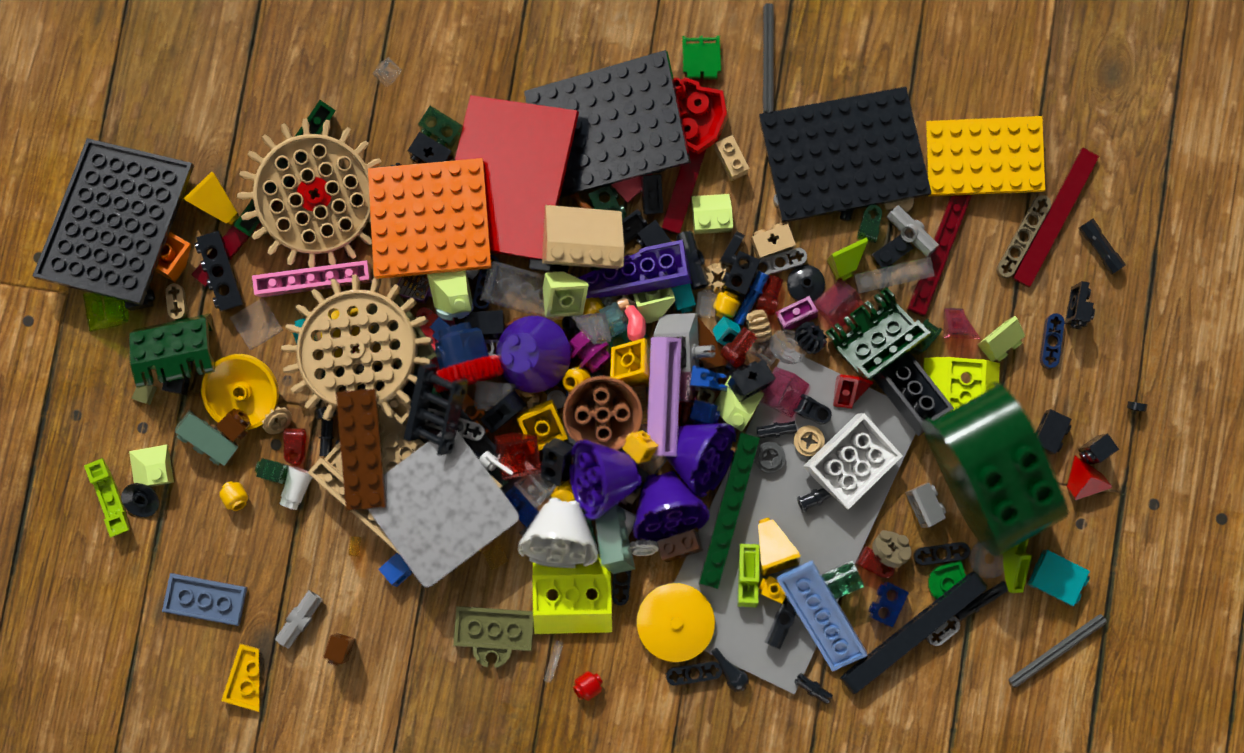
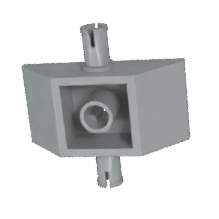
M698 313L664 314L659 318L654 331V337L681 338L679 391L700 390L699 387L690 385L692 367H699L700 357L713 358L715 352H708V350H715L714 345L699 346Z

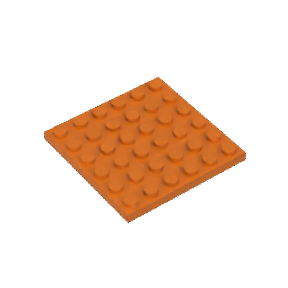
M483 158L368 168L375 279L492 268Z

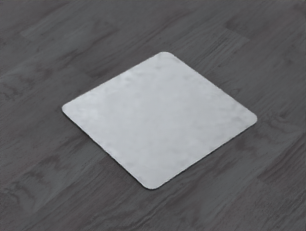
M458 431L456 432L455 446L452 453L438 456L437 450L439 445L429 441L384 474L386 507L368 508L420 583L425 587L434 585L514 525L519 519L516 509Z

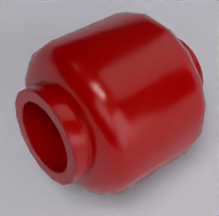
M587 671L575 679L573 690L580 700L589 701L601 693L603 681L597 673L593 674Z

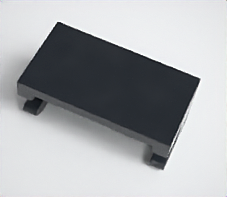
M639 209L622 220L624 245L637 237V233L648 226L647 221L641 216L642 214Z

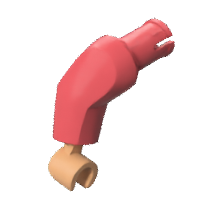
M627 298L617 300L620 311L625 310L624 314L628 319V339L631 341L643 339L646 334L645 318L634 305L630 306Z

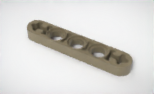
M1038 196L1029 207L997 265L996 272L999 277L1009 278L1015 273L1051 207V201L1047 196ZM1043 200L1046 207L1041 208L1039 213L1035 212L1040 205L1037 202ZM1029 216L1037 218L1035 226L1028 223ZM1026 232L1029 237L1028 241H1021L1019 233ZM1012 248L1019 250L1020 255L1018 258H1013L1010 255ZM1009 261L1015 262V265L1014 263L1009 265L1008 270L1010 272L1004 274V269L1001 267L1006 266Z

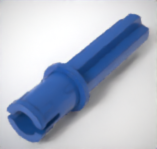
M758 271L754 282L749 286L750 290L737 312L734 322L744 325L747 314L751 312L760 293H763L762 289L770 277L769 275Z

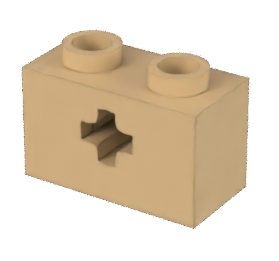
M733 135L715 143L714 149L730 181L748 174L749 166Z
M776 224L772 226L771 230L766 232L764 229L756 231L751 238L758 259L794 249L796 246L788 224ZM770 237H772V239H777L775 244H773V242H768Z

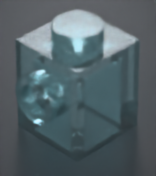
M616 302L599 310L602 317L599 321L604 329L608 328L612 337L627 330L628 323Z

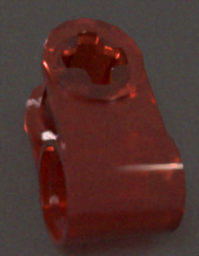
M285 428L283 433L284 459L292 465H300L305 460L306 430L305 428ZM298 454V457L291 458V455Z
M867 546L864 547L856 561V564L882 578L892 576L895 568L887 566L889 572L882 573L883 569L880 567L885 564L881 562L882 559L878 554L875 556L873 549Z

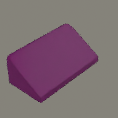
M810 296L776 311L775 314L783 331L788 332L806 321L809 322L817 318L818 310Z

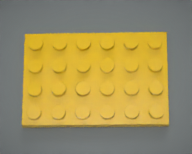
M1042 116L926 121L927 171L931 188V195L928 196L1045 192Z

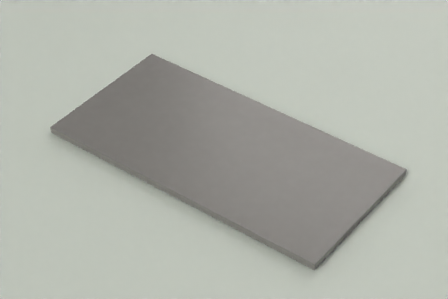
M785 348L773 373L776 379L770 387L766 388L745 434L758 437L756 427L772 425L774 422L786 423L795 421L797 431L807 425L820 429L825 438V445L856 414L865 413L901 453L902 457L849 509H846L832 496L824 500L822 505H815L804 513L798 504L797 497H803L811 493L813 489L819 490L823 488L803 467L813 456H804L797 451L794 446V436L796 433L780 435L778 438L775 436L761 438L758 447L765 442L777 443L784 450L785 462L778 471L766 473L757 467L754 459L719 588L716 589L702 585L698 581L730 466L709 508L710 518L698 531L703 551L686 556L674 583L686 584L697 589L707 598L713 609L715 618L714 633L704 651L712 654L711 651L714 648H718L725 659L733 665L795 695L798 685L794 681L795 679L800 680L797 678L798 674L805 673L817 645L797 613L781 649L764 643L781 603L760 594L761 589H758L757 608L737 607L740 544H759V521L764 518L773 519L797 549L801 557L799 565L767 576L777 579V576L813 560L838 602L915 436V431L886 395L871 388H868L855 402L852 409L833 406L836 377L840 374ZM801 394H805L830 408L832 417L826 424L820 425L796 414L793 410L802 399L800 397ZM823 410L817 413L820 420H826L828 417L827 413ZM810 433L808 438H801V440L806 442V449H808L810 444H817V442L811 440L812 433ZM766 449L767 456L762 460H768L771 466H773L772 459L778 455H771L768 449ZM759 548V584H760L762 578H765V579H766L767 576L762 577V574H761L760 548ZM782 614L779 617V622L783 625L788 623L789 616Z

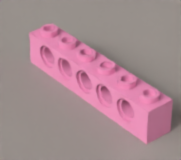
M366 260L253 275L254 295L260 298L312 291L313 289L332 288L331 279H336L340 287L352 285L351 280L354 274L359 276L360 284L372 283L371 265Z

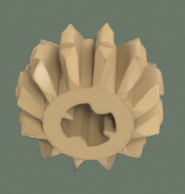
M755 310L748 313L746 320L752 340L755 343L769 340L772 333L765 311Z

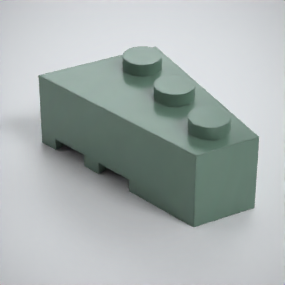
M191 410L187 411L175 428V433L178 434L176 437L184 443L190 442L194 445L193 449L200 454L205 452L211 456L209 460L218 466L220 463L225 466L238 448V444L226 439L220 431L208 425L206 421L196 417Z
M615 505L605 514L595 519L601 565L613 574L635 569L629 535L625 524L626 514L619 505Z

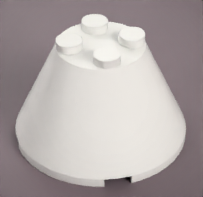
M558 498L549 499V503L542 507L518 545V551L521 556L525 554L530 557L529 561L548 567L575 568V564L584 563L583 566H588L597 560L598 555L586 519L580 508V503L576 501L564 502Z

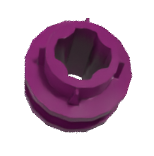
M583 329L569 342L572 351L571 360L579 358L582 361L579 368H587L594 374L611 359L610 354L606 350L609 344L604 342L600 345L597 342V339L600 337L598 332L591 334L587 329Z

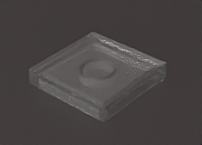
M264 298L259 299L230 317L249 350H253L283 331Z
M556 640L544 678L546 682L550 683L553 680L564 644L562 641Z

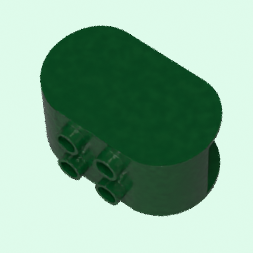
M992 382L988 384L987 391L936 420L927 418L922 421V428L927 442L959 511L979 542L993 556L998 557L1068 517L1065 497L1032 423L1017 400L1001 384Z

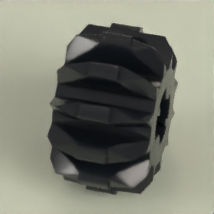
M806 321L796 329L794 340L798 342L797 346H800L802 351L805 350L808 354L812 353L815 355L825 347L827 336L823 334L824 330H821L819 325L816 326L814 322L809 323Z

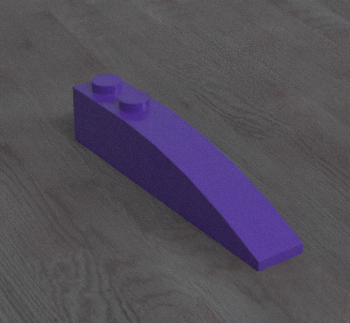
M683 240L644 247L639 250L640 252L631 256L630 254L625 256L623 267L619 269L602 268L578 277V279L587 282L589 285L586 298L637 294L691 284L690 268Z

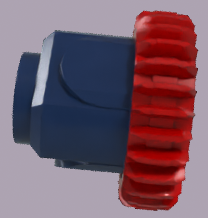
M466 322L438 331L440 338L435 343V353L440 370L437 371V376L452 383L456 380L467 379V386L503 374L504 370L499 356H489L481 329L472 328L471 323ZM434 383L436 392L450 391Z

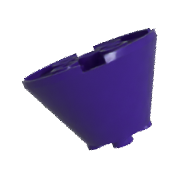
M526 316L512 322L504 330L498 341L496 355L499 356L504 371L502 376L511 386L523 392L539 393L556 386L563 379L571 362V346L563 329L557 323L541 316Z
M727 423L678 426L677 456H666V459L695 495L699 497L707 496L706 492L709 490L713 491L722 481L734 455V451L731 449L732 443L736 442V431L732 425Z
M588 440L578 441L573 446L571 456L574 455L573 464L569 465L571 487L575 501L580 503V508L584 509L587 513L585 517L588 519L599 518L633 493L637 486H640L641 477L637 474V462L627 453Z
M674 471L661 475L651 474L646 477V481L641 488L633 526L634 536L638 540L642 538L657 542L693 530L696 527L699 530L708 522L710 512L708 507Z

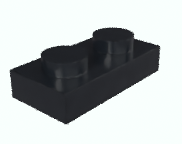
M661 175L641 176L643 214L664 213Z
M900 234L873 253L871 257L883 271L910 252L913 246L910 242L903 240Z

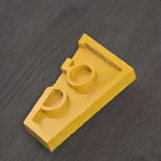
M240 643L221 701L260 711L258 648Z

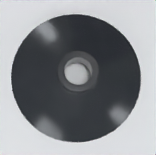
M801 265L793 269L789 274L787 288L790 295L797 301L810 296L812 301H815L824 291L825 279L816 267ZM805 279L810 281L809 286L804 285L803 281Z
M129 484L121 494L123 506L135 516L149 517L155 514L159 508L158 495L145 484Z

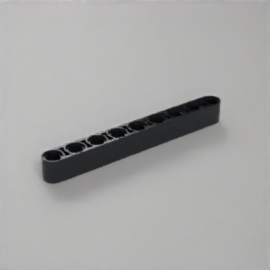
M972 571L867 654L866 657L847 670L840 677V680L852 694H856L982 594L988 586L976 571Z

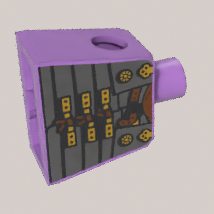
M427 274L401 276L397 285L401 288L399 294L402 298H413L417 302L426 303L428 297H432Z

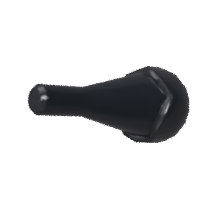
M714 648L711 653L719 662L726 677L728 687L734 692L744 691L749 682L747 674L725 659L718 648Z

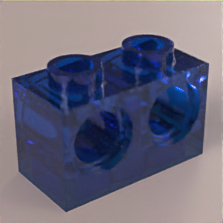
M695 400L688 423L694 425L716 424L720 411H717L718 406Z
M514 485L504 495L518 512L519 520L526 527H529L540 511Z
M884 582V585L880 584L876 592L878 595L877 600L871 603L868 612L870 613V618L893 628L909 592L889 582ZM892 589L895 591L896 596L890 601L887 598V592ZM882 607L887 609V616L881 618L878 614L879 609Z

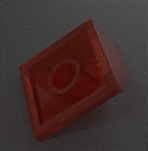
M508 433L494 436L498 462L513 472V475H510L500 468L503 480L541 473L536 435Z

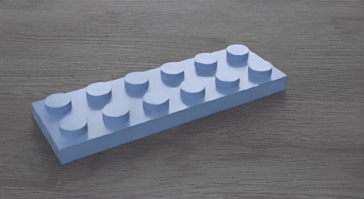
M813 560L777 576L778 583L832 672L867 656L866 649Z

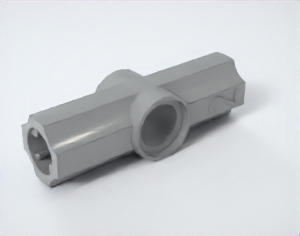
M899 205L887 215V218L901 231L903 240L912 242L926 257L930 256L939 247V244L925 231L923 223L919 220H913Z
M309 590L299 605L291 611L286 619V624L275 640L289 649L300 632H303L309 625L312 615L323 599Z

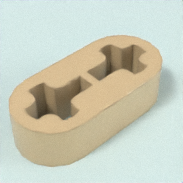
M170 284L165 291L168 315L175 320L184 319L187 315L185 291L178 284ZM174 288L180 291L176 294L177 300H175V296L171 294V292L174 291ZM176 304L179 309H182V312H179V316L173 313L176 310Z

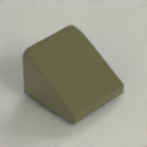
M148 384L145 387H136L132 399L150 405L157 387L148 386Z

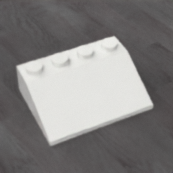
M860 413L856 414L803 467L846 509H849L902 455L866 414Z

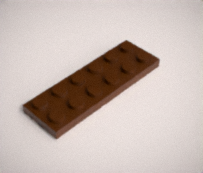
M377 389L336 392L346 510L386 507Z

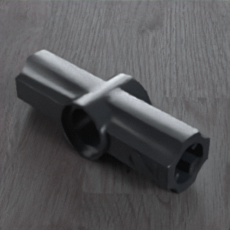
M682 232L676 236L677 241L683 240L690 268L692 290L705 288L709 283L703 267L705 264L703 254L697 247L693 232Z
M787 596L776 613L774 622L764 642L777 649H781L797 613ZM782 614L789 616L787 624L783 625L779 622V617Z

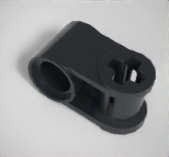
M801 394L800 397L802 399L793 412L817 424H826L832 417L830 408L805 394ZM818 411H825L828 416L827 419L820 420L817 416Z

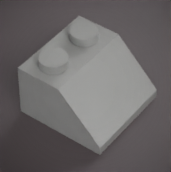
M925 483L905 492L921 528L930 527L946 518L944 515L946 510L943 504L939 503L936 498L938 493L934 485Z

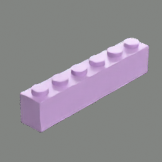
M651 337L647 433L658 444L653 454L657 456H677L681 338Z

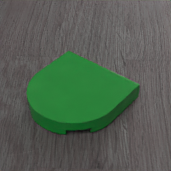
M958 560L943 564L932 570L928 577V589L935 599H938L966 576L962 561Z

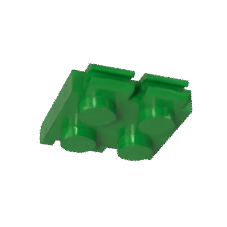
M720 35L703 38V36H699V38H686V36H682L683 74H687V78L700 80V74H704V80L717 79V73H721ZM703 41H716V43H703Z

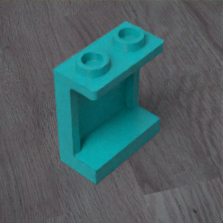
M1043 550L1026 585L1037 588L1065 602L1069 606H1074L1081 598L1082 594L1080 592L1082 587H1085L1090 579V576H1088L1090 571L1049 550Z

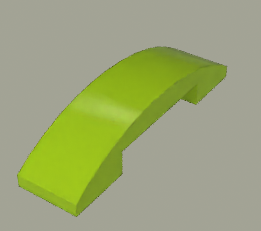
M101 458L84 465L89 481L94 485L106 519H104L110 537L129 531L128 519L120 493L105 460Z

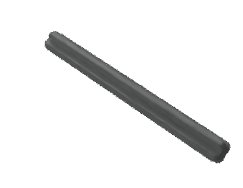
M771 3L764 4L763 113L774 111V5Z
M1102 614L1097 615L1008 679L1009 683L1014 688L1021 685L1107 623L1106 618Z

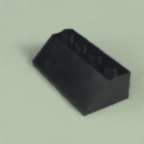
M909 351L873 377L918 437L924 433L922 428L923 420L927 418L936 420L954 409Z

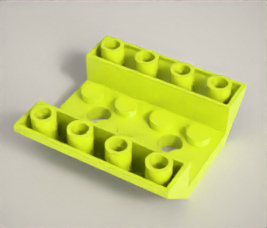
M930 357L924 358L923 370L955 409L986 392L988 384L992 382L999 383L1000 363L982 359ZM963 373L969 374V383H964L961 380Z
M600 554L597 555V560L588 566H583L584 563L575 564V568L548 567L533 563L534 634L612 632L611 572L601 565ZM590 588L597 591L598 595L594 600H590L586 596V592ZM550 589H555L558 592V598L554 601L547 598V592Z

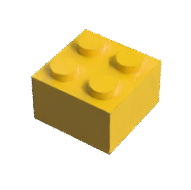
M553 399L517 413V421L532 454L542 450L544 445L554 438L561 441L568 439L567 431Z

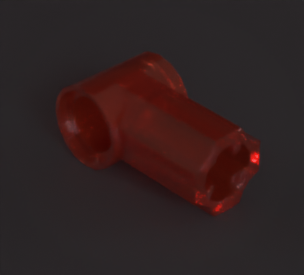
M769 275L770 277L764 285L763 293L759 296L755 310H764L765 313L774 316L783 279Z
M743 327L736 338L722 348L720 355L732 366L739 367L746 359V352L758 338L757 335L748 328Z

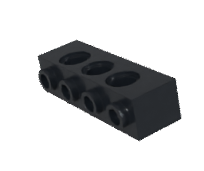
M216 231L196 237L195 248L198 254H202L203 261L200 262L203 271L207 272L209 279H207L208 287L215 294L213 298L215 308H219L223 312L244 305L221 232ZM212 248L216 249L218 253L216 258L209 259L208 251ZM216 267L223 268L224 273L221 277L214 276L213 271ZM223 285H227L230 289L229 293L225 296H222L219 292L220 287Z

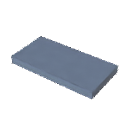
M170 573L162 612L240 626L248 587Z

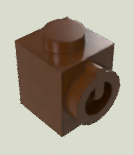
M234 408L216 426L222 431V435L226 439L233 442L237 438L243 439L249 433L247 428L251 425V422L243 411Z

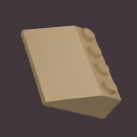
M545 205L542 264L609 269L623 267L624 239L621 211Z

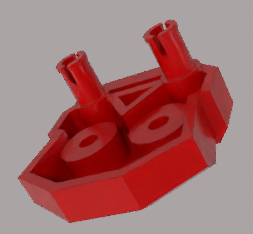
M675 77L673 79L681 110L684 129L686 127L691 128L689 132H685L687 146L690 151L700 154L719 140L728 119L723 90L701 87L700 82L686 77L683 79ZM697 101L702 102L700 106H696L695 103Z

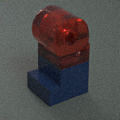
M420 308L416 313V319L422 316L427 318L428 322L423 326H428L435 332L432 335L435 340L440 338L439 330L450 327L429 308Z

